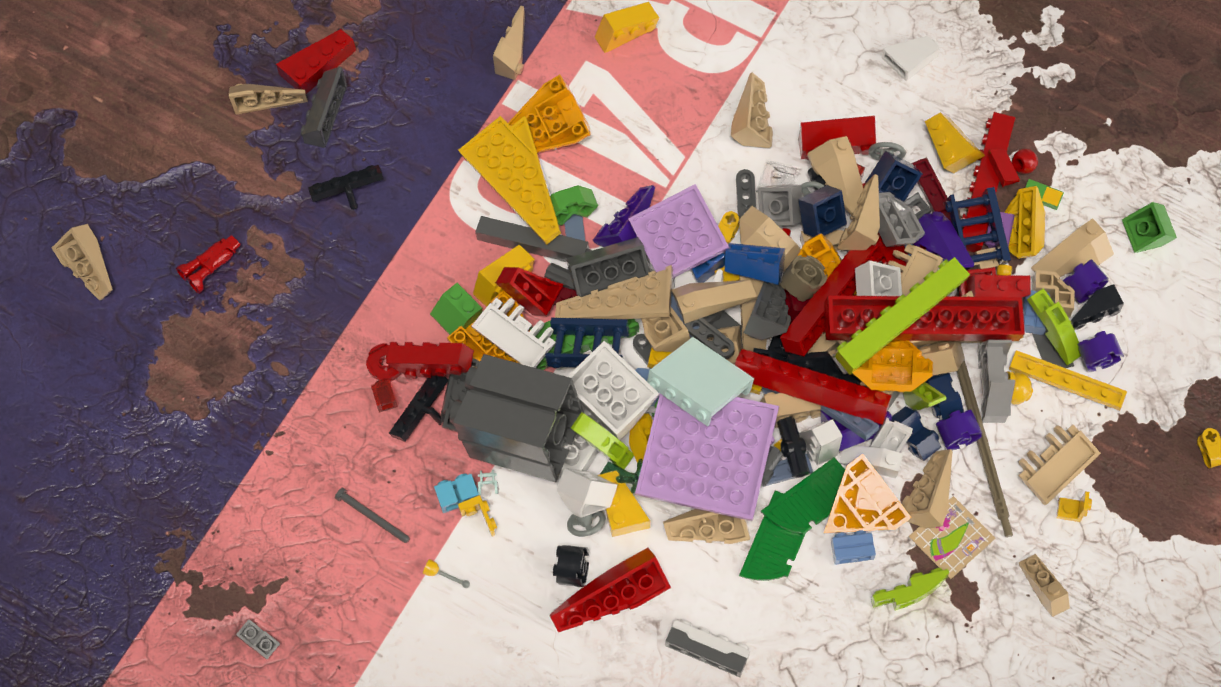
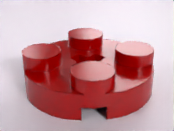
M387 343L378 344L373 347L368 353L369 356L366 360V366L370 375L383 383L394 380L401 375V372L393 367L381 365L383 363L382 360L387 358L389 349Z

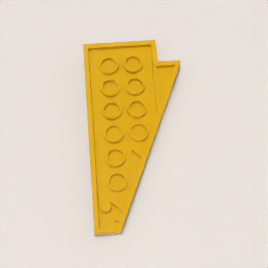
M499 116L458 151L547 245L561 234V230L528 120L524 116L514 125L510 126Z

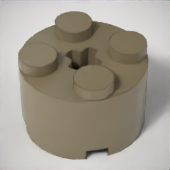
M799 255L784 271L781 286L799 301L804 302L812 298L827 280V274H824L823 270L825 268L819 260L812 256L801 257L802 255Z

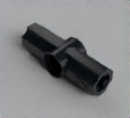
M786 417L779 420L777 424L782 438L781 452L784 457H787L792 477L800 478L808 475L810 471L805 457L806 443L799 436L795 419Z

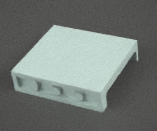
M692 337L650 369L647 382L668 400L675 403L698 421L709 426L712 416L740 393L745 396L750 393L754 378Z

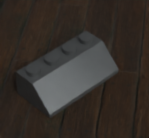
M342 67L324 72L322 78L318 80L317 93L312 97L313 105L311 110L307 111L306 124L301 128V136L305 144L326 148L347 88Z
M639 237L566 258L576 295L580 297L589 295L591 291L597 289L598 291L608 289L609 285L633 277L641 278L647 276L650 272L644 245Z

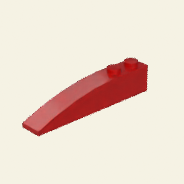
M647 547L585 585L549 616L557 631L562 632L581 626L584 622L590 620H600L602 616L615 615L620 613L621 610L628 608L630 610L637 608L667 591L671 586L656 556Z

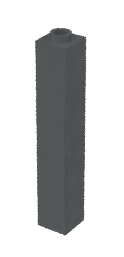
M485 216L480 217L475 231L479 241L512 249L520 245L528 253L565 262L566 258L592 251L589 248L588 241L558 235L546 245L530 227Z

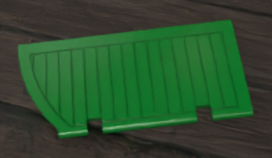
M833 457L761 510V513L775 525L804 535L812 529L809 525L810 522L813 521L817 525L830 515L845 472L844 467Z
M774 491L769 504L782 496L783 493ZM764 516L739 577L756 581H770L788 577L792 566L788 565L787 561L788 559L795 561L805 534L802 535L785 530Z

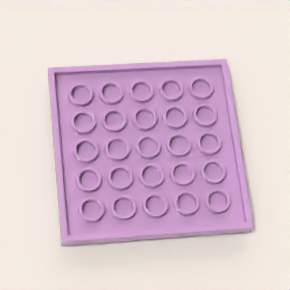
M660 394L635 495L753 521L779 406L735 397L714 414L710 425L706 426Z

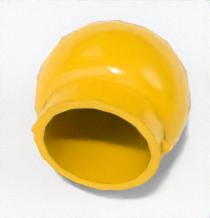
M1007 371L1008 380H1015L1011 404L1019 405L1024 401H1028L1033 393L1029 377L1019 372Z

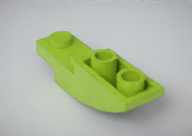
M1044 288L1029 297L1027 301L1048 330L1045 335L1065 364L1069 365L1081 357L1078 350L1079 341L1059 301L1054 304Z
M581 412L571 427L576 434L623 471L634 457L633 453L624 443L583 412Z
M937 568L930 571L931 573L924 575L923 573H916L909 578L908 587L906 585H899L891 591H886V589L878 590L872 595V606L874 608L892 603L894 611L913 605L940 587L947 579L949 570Z

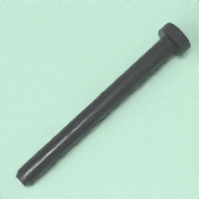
M340 488L336 493V500H343L402 542H409L410 538L408 535L349 496L345 488Z

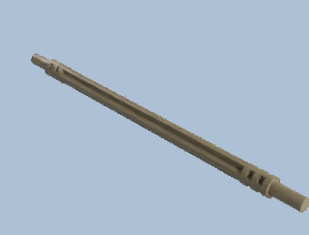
M964 359L957 371L967 410H972L982 431V437L977 440V445L997 517L1001 520L1005 537H1012L1013 532L1008 519L1010 515Z

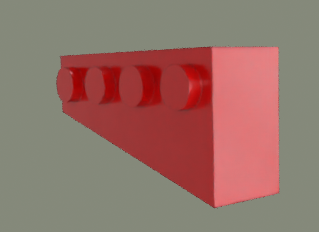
M340 29L276 64L278 73L292 87L305 90L307 94L318 84V80L322 78L324 72L337 68L356 51L354 39Z
M390 342L386 358V364L404 374L408 379H416V377L430 378L435 375H461V373L468 372L471 367L474 350L463 343H439L438 346L430 342H423L422 346L413 345V342H405L404 345Z

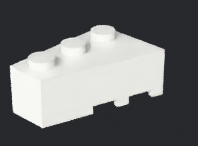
M833 419L818 423L799 433V436L805 440L809 459L812 462L814 461L817 466L838 456L842 434Z

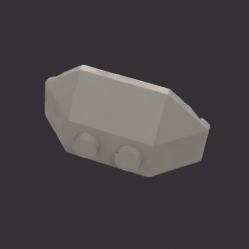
M890 192L879 193L880 228L878 232L885 246H905L913 244L922 238L925 232L913 209L903 201L895 198Z

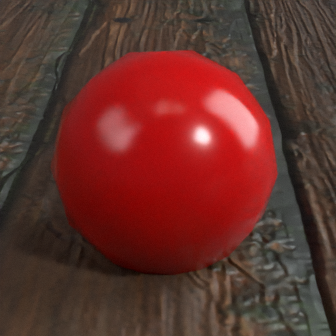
M1020 149L1014 154L1012 164L1018 173L1029 174L1036 169L1038 158L1031 149Z

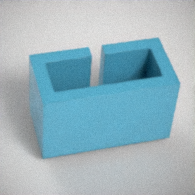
M461 474L456 477L455 481L443 480L434 486L443 513L458 509V503L479 496L472 474Z

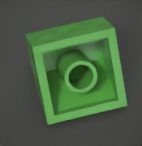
M1151 202L1122 219L1135 253L1162 247L1177 238L1166 208L1162 204Z
M456 283L442 294L430 315L450 335L460 326L466 329L477 320L483 310Z

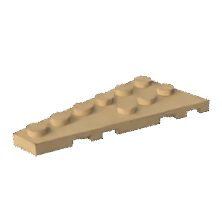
M672 265L665 267V270L659 272H649V275L641 278L633 277L609 285L608 289L601 291L597 289L591 291L589 295L583 297L576 296L556 303L555 318L638 319L670 317Z

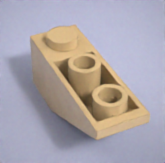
M1036 554L1019 562L1020 568L1041 604L1052 617L1070 609L1068 592Z

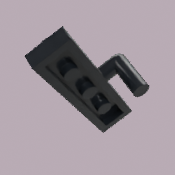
M371 165L341 177H334L329 181L315 183L308 187L313 202L345 192L350 208L354 210L358 206L352 189L383 180L384 178L379 165Z
M437 375L427 378L389 434L393 438L406 442L425 413L429 414L438 425H441V415L430 406L444 388L448 379L445 376Z

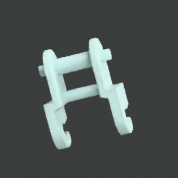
M481 470L480 474H478V477H480V482H478L479 495H481L483 484H493L495 486V494H498V483L494 477L497 476V473H494V470H492V473H482ZM483 477H492V481H483Z

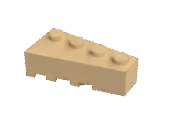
M740 275V281L751 280L758 297L763 281ZM757 298L740 304L743 349L752 352L754 348L766 350L767 339L751 338L744 333Z

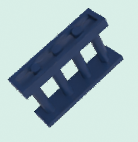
M987 188L983 192L982 197L955 201L954 194L950 195L946 199L947 201H945V208L950 213L952 225L965 248L966 245L992 241L995 244L996 249L993 252L971 255L970 257L973 262L996 259L999 261V265H1004L1011 261L995 188ZM981 204L986 206V215L959 219L957 210L959 208ZM986 222L991 226V231L988 234L963 237L961 227Z
M551 317L550 325L554 330L553 335H556L554 353H545L547 365L553 368L578 367L590 355L580 354L584 335L594 336L592 352L601 344L602 336H613L612 349L619 355L621 337H629L630 330L627 319ZM564 335H575L573 354L561 353Z

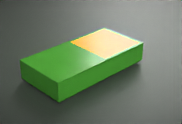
M1029 179L1025 188L1037 186L1043 205L1057 210L1064 192Z

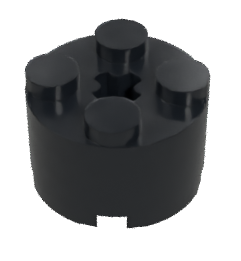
M557 546L556 557H558V562L553 566V576H556V583L559 585L584 587L583 583H586L589 570V562L585 559V556H589L588 547Z

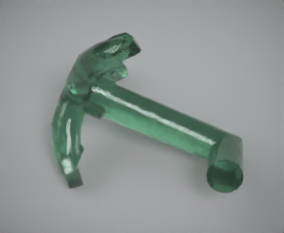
M639 459L635 474L609 461L600 474L617 471L620 475L616 477L617 482L632 484L631 493L633 494L636 491L643 460Z

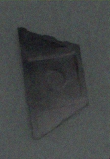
M828 351L811 352L805 356L788 354L784 362L838 379L844 375Z

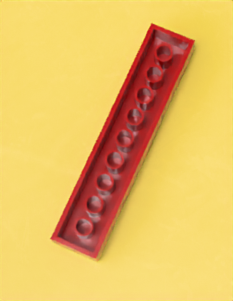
M828 296L824 302L826 340H852L851 336L859 329L861 331L867 328L866 324L874 317L876 319L882 316L880 313L886 307L890 306L892 308L896 305L895 301L900 296ZM946 296L892 341H1019L1025 335L1022 297Z

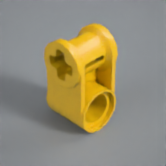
M733 211L726 212L718 225L727 244L734 239L739 229V216Z
M1207 428L1197 438V445L1202 453L1205 465L1210 469L1221 465V438L1217 430Z

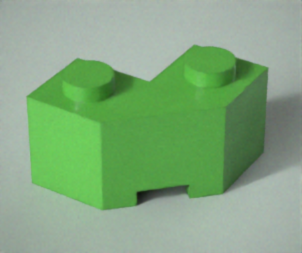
M573 186L550 195L559 225H563L573 214L588 217L598 207L592 189L583 186Z

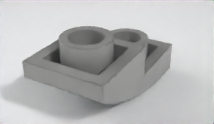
M250 619L236 634L239 639L266 660L280 645L278 641L259 628Z

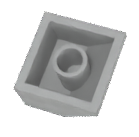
M802 185L758 187L759 211L771 218L777 225H796L802 223L798 199L802 198Z

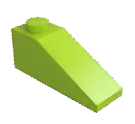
M926 382L922 383L912 392H903L906 405L913 410L928 408L947 400L944 394Z

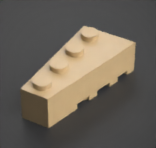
M767 393L760 401L779 406L775 428H778L777 422L786 417L794 418L796 423L806 420L808 416H811L812 419L821 417V405L783 393Z

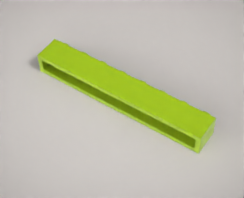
M955 257L950 261L947 259L938 266L939 270L937 272L931 271L923 278L925 281L922 284L916 283L909 289L911 293L907 296L901 295L895 301L896 305L892 308L890 306L886 307L880 313L882 315L880 318L876 319L874 317L866 324L867 328L861 331L859 329L851 336L852 340L849 343L844 341L836 348L838 352L834 357L849 374H852L967 280L970 274Z

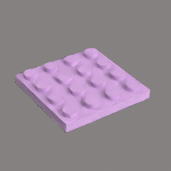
M696 184L628 218L637 237L643 243L645 252L655 272L665 270V267L672 265V279L729 249Z

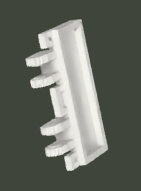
M495 298L471 327L519 364L536 368L545 357V353H548L556 343L550 338L554 330L551 327L547 328L541 337L537 339L535 336L543 328V321L539 320L528 332L532 324L520 316L524 307L519 305L508 317L506 314L514 305L515 300L512 298L508 299L499 310L503 302Z

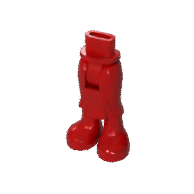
M232 235L227 239L222 238L221 241L214 243L204 253L196 256L194 260L177 266L176 271L199 294L204 289L203 280L225 264L236 253L235 250L241 244ZM198 267H202L200 270L193 273Z

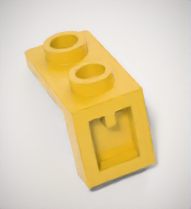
M1085 491L1080 501L1060 497L1056 518L1081 522L1083 517L1087 516L1088 510H1091L1092 499L1089 498L1090 492Z
M479 495L458 503L462 517L465 515L472 516L478 510H481L491 536H495L494 529H497L493 517L489 519L487 512L490 509L486 500L482 501Z

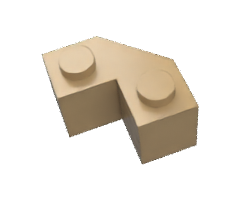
M1036 270L1032 279V290L1040 291L1044 288L1050 294L1054 304L1059 301L1067 316L1070 317L1074 310L1075 291L1070 286H1067L1056 272Z

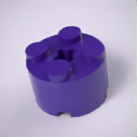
M1091 259L1084 265L1083 263L1077 265L1073 269L1075 273L1063 280L1067 286H1070L1075 291L1074 298L1082 304L1090 299L1089 296L1094 294L1096 290L1104 288L1109 278Z
M1101 331L1094 335L1095 338L1078 343V350L1089 372H1095L1096 367L1106 369L1121 361L1120 356L1124 357L1118 340L1113 333L1106 334L1105 331Z
M960 410L954 411L949 414L950 418L936 423L938 432L947 450L960 449L959 445L966 444L968 446L982 437L981 428L972 410H967L963 413Z

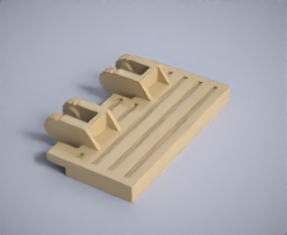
M909 244L904 251L911 254V256L898 250L893 252L896 258L908 262L906 267L890 260L887 265L900 267L902 295L907 296L911 293L909 289L916 283L922 284L925 281L923 278L928 273L938 271V266L943 261L942 257Z
M1058 425L1053 428L1054 432L1064 442L1063 444L1050 433L1045 436L1050 446L1039 455L1045 463L1035 452L1029 451L1027 453V457L1037 467L1036 470L1025 459L1021 458L1018 461L1023 469L1018 476L1044 505H1047L1101 454L1083 432L1079 431L1074 425H1071L1066 431Z

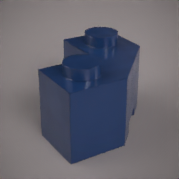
M949 373L933 375L925 381L944 394L947 399L932 406V412L935 417H938L940 420H946L950 418L949 414L954 411L960 410L961 413L964 412L961 397L958 391L955 392L951 382L953 380Z
M905 406L892 416V422L897 421L913 428L912 434L906 442L909 445L908 450L912 455L924 461L941 448L938 441L939 436L934 430L923 427L918 411Z

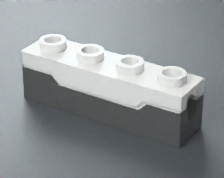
M682 619L680 621L674 620L665 641L666 647L737 677H741L750 655V650H747L745 645L730 643L726 637L711 635L707 629L702 627L694 628L691 626V623Z

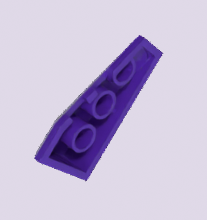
M654 185L640 187L626 202L627 207L620 212L617 211L613 215L615 219L609 225L605 223L601 227L593 242L606 247L636 238L637 235L628 218L650 207L655 190Z
M935 211L930 214H924L918 220L925 234L913 243L917 247L922 245L926 247V251L939 254L943 261L946 259L950 261L955 257L964 268L974 267V262L951 221L943 213Z

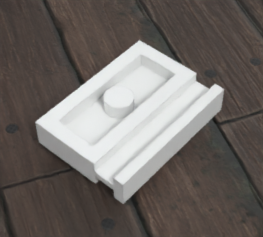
M886 417L883 425H881L871 441L870 447L900 452L911 436L913 428L897 421H889V418Z

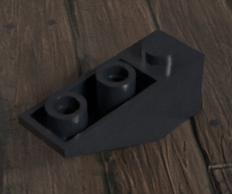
M1112 284L1096 290L1070 321L1073 328L1078 330L1089 322L1097 323L1103 317L1108 315L1112 317L1121 312L1124 302L1115 285Z

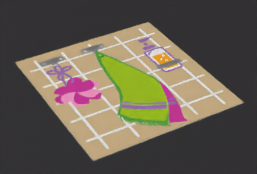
M954 496L948 501V511L943 526L923 528L920 526L909 536L939 568L949 570L948 577L950 579L996 539Z

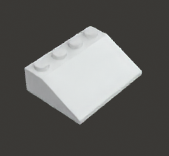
M605 341L567 376L573 380L580 403L619 440L635 426L660 395Z

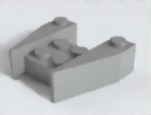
M987 340L980 343L977 350L978 369H982L984 398L981 403V417L983 423H1005L1008 416H1011V400L1015 380H1008V373L1004 372V366L1007 364V354L1012 345V340Z

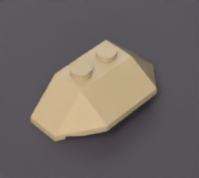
M751 206L739 219L741 244L785 248L784 271L798 256L801 249L797 243L771 218L755 207Z

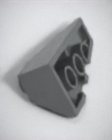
M763 282L744 333L751 338L764 340L787 332L791 317L787 313L789 308L785 303L786 294L781 283L777 285Z

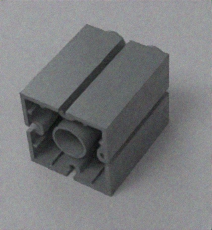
M483 354L478 367L471 366L466 375L465 387L471 390V392H466L463 401L456 400L450 411V422L454 424L458 432V439L462 441L470 458L557 482L569 453V449H565L563 444L572 445L576 433L571 427L581 412L584 413L580 400L577 398L578 394L572 378Z

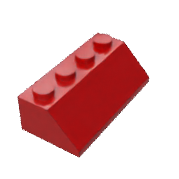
M875 115L801 122L798 138L801 159L809 160L807 154L831 139L846 136L854 154L868 155L870 146L876 143Z

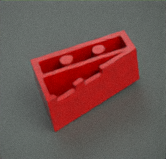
M504 267L495 282L530 314L547 316L564 285L519 267Z

